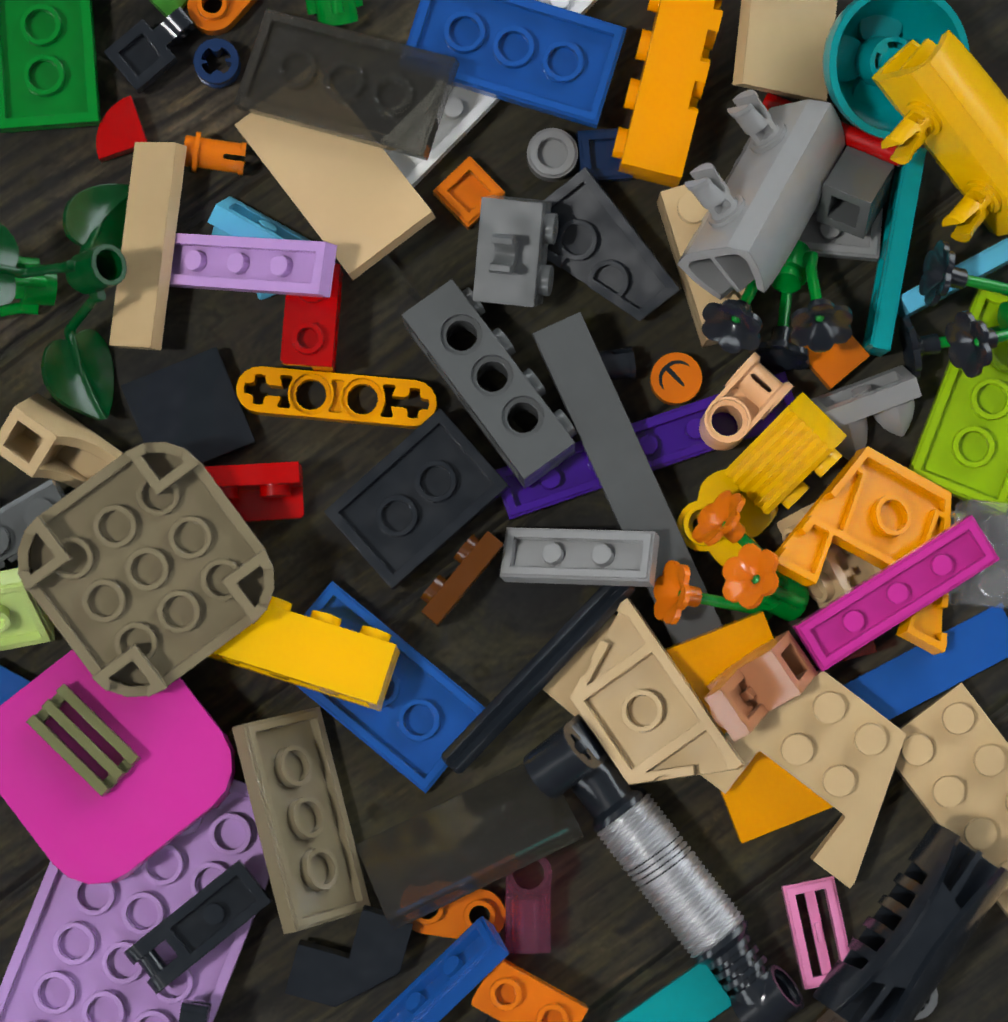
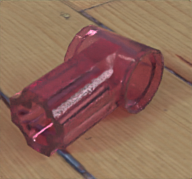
M529 848L518 850L510 856L504 871L505 946L509 953H551V865L545 855L537 850ZM522 859H535L543 867V877L534 887H522L514 880V867Z

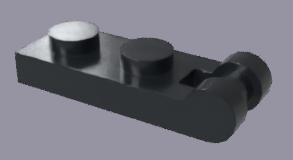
M238 860L128 948L124 954L133 965L137 962L151 978L147 983L158 994L273 900L244 863ZM164 940L167 941L178 955L168 965L155 950Z

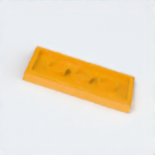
M758 611L667 647L665 650L712 716L710 706L704 699L710 692L707 685L731 665L774 638L764 612ZM719 726V728L724 734L727 733L725 728ZM760 751L757 752L726 794L720 790L741 844L833 807Z

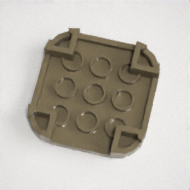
M168 442L143 443L123 453L37 516L23 531L24 534L17 550V573L26 591L31 593L92 674L91 678L106 691H111L125 697H150L167 689L170 684L251 624H254L268 609L275 589L274 567L262 543L203 464L187 449Z

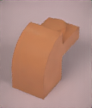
M788 630L756 648L724 670L707 685L710 692L704 699L710 706L712 717L716 723L725 728L735 742L750 734L769 711L800 695L818 672Z

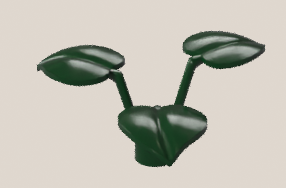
M108 183L92 186L76 193L68 201L63 213V229L68 239L81 246V249L70 260L62 263L28 268L16 267L19 260L18 244L11 232L0 223V307L14 300L16 295L15 277L29 278L66 273V279L73 289L90 296L64 328L65 339L54 340L46 346L41 361V373L48 392L61 405L95 420L107 419L111 410L114 393L112 356L108 345L97 331L84 329L76 333V329L94 306L106 299L104 289L118 285L126 276L127 264L121 252L129 192L128 184Z

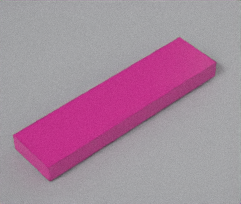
M968 515L792 627L818 669L823 672L1000 559L973 515Z

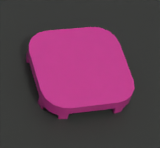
M72 649L0 705V795L53 865L68 878L86 884L117 883L134 874V870L214 807H219L231 793L229 790L236 773L234 756L236 752L227 734L221 730L181 677L170 684L167 689L150 697H125L111 691H106L92 679V674ZM63 683L71 688L141 757L134 767L104 797L94 790L26 722L33 714L36 715L42 709L41 706L48 699L51 700L57 693L56 691ZM67 701L60 707L117 766L125 759ZM50 717L45 724L104 781L109 773Z

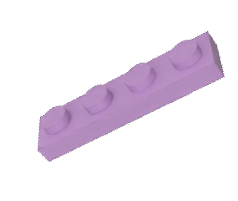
M176 233L169 287L330 298L337 245L322 241Z

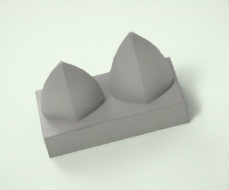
M900 365L811 400L847 435L836 449L844 458L850 460L857 450L866 447L868 416L873 415L875 420L884 429L902 437L907 432L913 419L914 399L921 397L922 394L917 378L903 365Z

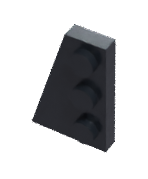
M588 167L583 168L545 199L552 201L551 213L558 214L557 239L554 245L548 244L547 260L564 269L637 320L642 321L682 289Z

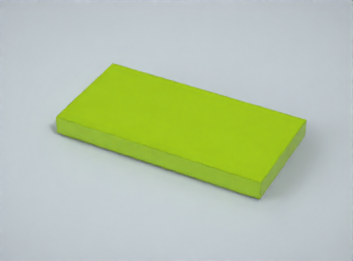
M976 289L968 311L973 314L976 321H983L987 328L999 326L998 308L1002 302L1008 301V296ZM1008 341L1000 342L995 349H991V364L983 367L981 375L977 377H967L962 368H956L949 360L908 469L950 491L953 497L1000 515L1004 513L1008 503Z

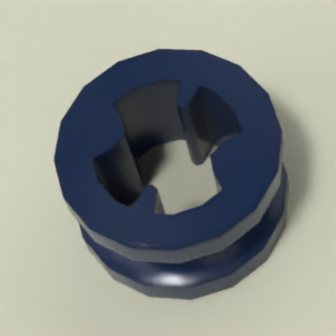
M214 38L206 40L197 48L194 54L193 63L197 76L203 84L210 88L223 89L229 87L236 82L240 75L241 62L238 52L231 43L224 39ZM224 53L229 55L230 58L225 60L227 66L230 67L226 73L223 74L221 71L215 70L210 75L205 71L209 69L206 58L210 54L217 58Z

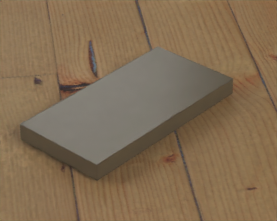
M320 706L232 727L283 933H293L362 912L364 905L371 906Z

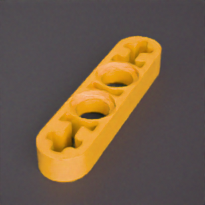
M258 366L244 371L239 377L236 386L237 397L242 406L250 413L263 416L417 429L437 411L436 395L432 388L424 382L409 379ZM264 377L268 387L283 389L282 379H292L288 389L290 407L280 408L283 400L282 397L272 395L265 396L263 404H255L254 397L246 393L247 386H255L257 378ZM309 381L320 383L326 390L325 402L319 408L312 410L303 408L297 401L298 389L302 384ZM358 386L372 388L378 397L376 407L367 414L355 413L348 405L350 392ZM384 388H395L392 398L397 400H407L410 397V391L420 392L421 400L429 402L428 409L419 410L418 418H409L406 408L391 406L393 416L382 417L386 406Z

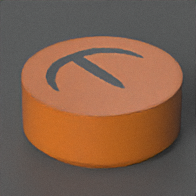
M679 352L662 356L655 363L650 374V386L654 395L668 405L677 406L688 403L697 395L702 384V372L698 363L691 356Z

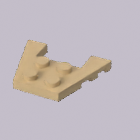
M818 670V674L800 695L769 711L750 734L735 742L728 733L724 734L745 765L738 770L701 776L726 794L757 752L760 751L842 813L840 819L810 858L848 888H851L856 881L906 733L828 673Z

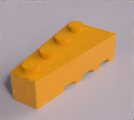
M649 0L647 11L655 12L656 15L652 31L642 29L635 59L644 61L640 80L630 78L623 108L633 111L628 129L618 128L611 156L621 159L618 172L630 174L636 179L672 188L678 187L699 108H696L698 99H701L710 67L709 53L713 49L723 11L720 9L722 0Z

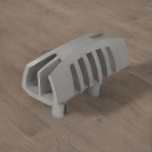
M754 90L743 91L732 99L736 107L728 108L727 112L736 120L745 134L750 135L743 147L742 153L735 161L730 174L723 181L713 164L704 163L690 172L694 180L684 182L686 188L693 193L705 209H708V212L702 219L701 225L694 233L677 265L694 282L718 299H723L734 289L736 292H741L754 279L757 289L765 293L796 246L820 201L823 184L841 157L845 147L844 130L837 112L831 103L807 99L771 107L767 110Z

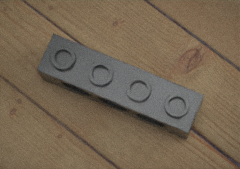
M451 279L402 314L404 328L524 489H526L575 454V442L572 437L577 435V431L561 409L552 413L541 397L546 394V390L530 368L522 372L510 357L516 351L504 332L499 327L491 331L480 317L485 313V309L481 302L473 301V291L469 287L461 291L453 279ZM458 331L471 332L477 338L475 344L470 349L464 351L453 349L448 344V341ZM498 371L505 375L507 383L502 389L489 392L479 386V379L486 372ZM521 411L532 413L538 420L536 427L526 433L516 432L509 426L511 417Z

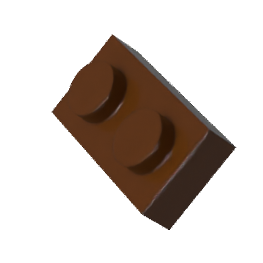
M489 531L481 539L472 534L453 557L460 565L448 580L439 574L420 597L427 603L421 613L438 627L503 549L504 544Z

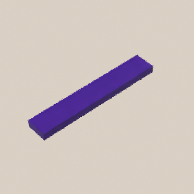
M785 371L774 375L782 383L788 381ZM792 390L764 420L761 419L742 441L759 436L795 400ZM719 394L631 423L653 472L715 451L702 440L699 425L708 406ZM720 412L712 416L711 422L716 432L724 436L737 433V421L732 415ZM580 441L575 443V454L526 489H524L508 466L496 470L510 486L501 495L509 521L602 489Z

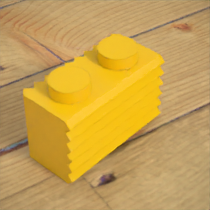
M802 392L726 468L724 473L726 477L732 479L733 484L739 486L740 491L747 494L748 499L754 500L755 506L761 507L764 514L769 515L780 503L789 509L810 488L803 480L812 471L821 478L843 456L836 447L847 435Z

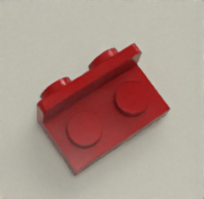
M335 264L330 298L285 295L280 357L282 364L312 367L313 371L335 373L343 272L340 264Z
M299 461L205 466L206 470L245 522L291 520L304 517L303 474Z

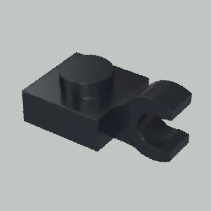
M179 7L153 30L142 19L107 48L104 53L140 94L178 62L169 49L186 40L197 28L181 7Z

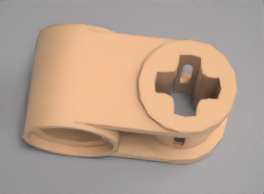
M756 352L728 380L725 388L711 402L700 420L699 431L701 438L707 446L714 450L726 451L737 446L761 419L764 420L794 387L789 381L782 383L760 363L761 356ZM720 412L732 415L737 421V433L724 436L716 432L711 422L712 416Z

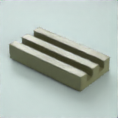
M63 683L56 691L57 693L51 700L48 699L41 706L42 709L36 715L33 714L26 722L94 790L104 797L134 767L141 757L71 688ZM66 701L125 758L118 766L60 709ZM50 717L109 773L104 781L45 724Z

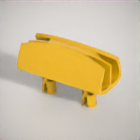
M950 30L942 34L938 44H935L929 38L925 39L921 44L912 39L871 77L896 111L903 117L893 131L882 140L881 147L884 149L897 146L890 159L900 165H906L923 144L940 168L948 175L953 185L964 196L942 220V227L957 225L950 236L951 238L964 243L970 241L982 222L994 235H1008V99L969 50Z

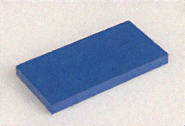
M420 0L401 59L400 70L597 129L627 28L536 0Z
M332 581L304 616L310 617L312 610H317L340 618L342 620L340 627L355 632H360L361 626L382 630L391 635L390 643L397 645L400 654L380 712L307 688L297 687L426 794L448 767L441 758L442 753L485 707Z

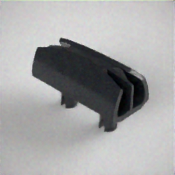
M933 822L908 858L912 863L904 874L899 872L893 880L896 885L888 896L882 895L878 901L882 906L873 918L868 915L863 923L866 928L858 940L854 937L848 944L851 950L843 961L839 959L836 961L813 994V997L848 1022H913L1007 887L1008 870L1002 866L997 868L982 857L983 853L981 851L970 849L963 844L958 834Z

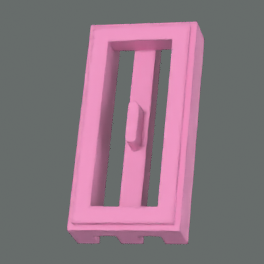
M832 875L781 886L804 990L819 987L831 970L815 891L824 889L839 960L843 961L850 951L836 884ZM803 893L821 975L814 977L796 900V895Z

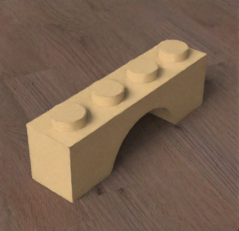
M39 393L15 405L0 429V455L32 478L56 480L75 489L123 454L122 451Z

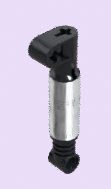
M579 714L525 755L523 759L524 767L539 790L546 796L556 799L571 789L593 817L592 828L597 833V836H601L600 840L604 841L603 844L607 845V849H610L613 857H617L616 861H620L619 865L623 866L624 871H628V876H632V881H636L635 886H640L639 891H642V895H646L645 899H649L648 903H652V907H655L658 915L662 916L661 920H665V924H668L671 932L675 933L674 936L678 937L677 941H681L684 949H688L687 953L691 954L690 957L697 964L707 965L710 970L718 969L714 976L718 981L726 979L723 988L726 991L734 990L730 1001L740 1022H785L804 1008L803 996L793 979L777 965L770 964L765 967L764 964L768 959L764 954L756 955L760 949L757 944L748 945V942L751 940L750 935L747 933L749 923L744 918V915H740L741 911H737V907L734 906V902H731V898H727L728 894H724L725 890H721V886L715 881V877H711L712 873H708V869H705L702 861L698 860L699 857L695 856L696 852L690 851L691 846H686L687 841H683V836H679V831H676L673 823H669L670 819H666L667 815L663 814L660 806H657V802H653L654 798H650L651 794H647L648 792L645 788L628 785L592 730Z

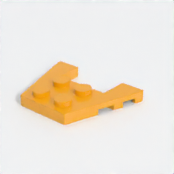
M868 446L859 449L777 549L775 554L779 559V564L776 571L805 587L817 584L831 542L882 570L951 526L952 493ZM949 592L899 624L896 635L933 655L944 653L947 647V633L942 632V613L944 608H948Z

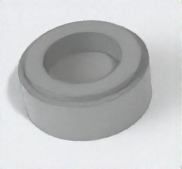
M558 128L543 129L530 140L527 148V164L531 172L539 179L548 182L563 180L572 173L576 166L578 158L577 145L572 136L564 130Z

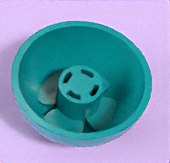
M853 0L839 14L825 41L822 68L828 94L846 120L863 132L883 139L899 124L903 117L896 111L871 77L912 39L921 44L925 39L929 38L935 44H938L942 34L950 30L969 50L964 27L952 7L945 0Z

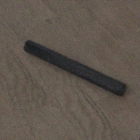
M602 585L448 746L441 755L443 762L455 773H463L616 612L620 603L634 593L635 587Z

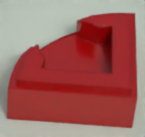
M131 95L115 103L100 122L96 137V149L101 163L134 152L135 142H148Z

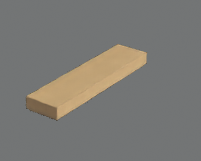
M135 142L121 252L127 264V272L124 280L116 286L110 346L160 351L162 349L187 146L176 142Z

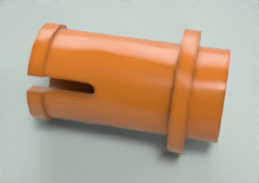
M199 131L196 132V136L185 135L184 145L187 146L185 166L191 167V172L197 173V168L237 173L243 176L245 161L225 159L224 154L245 157L247 142L239 143L202 137V132Z

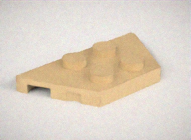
M629 598L623 600L616 610L618 614L604 640H600L591 657V664L586 674L580 677L570 699L628 785L738 770L745 765L632 600Z

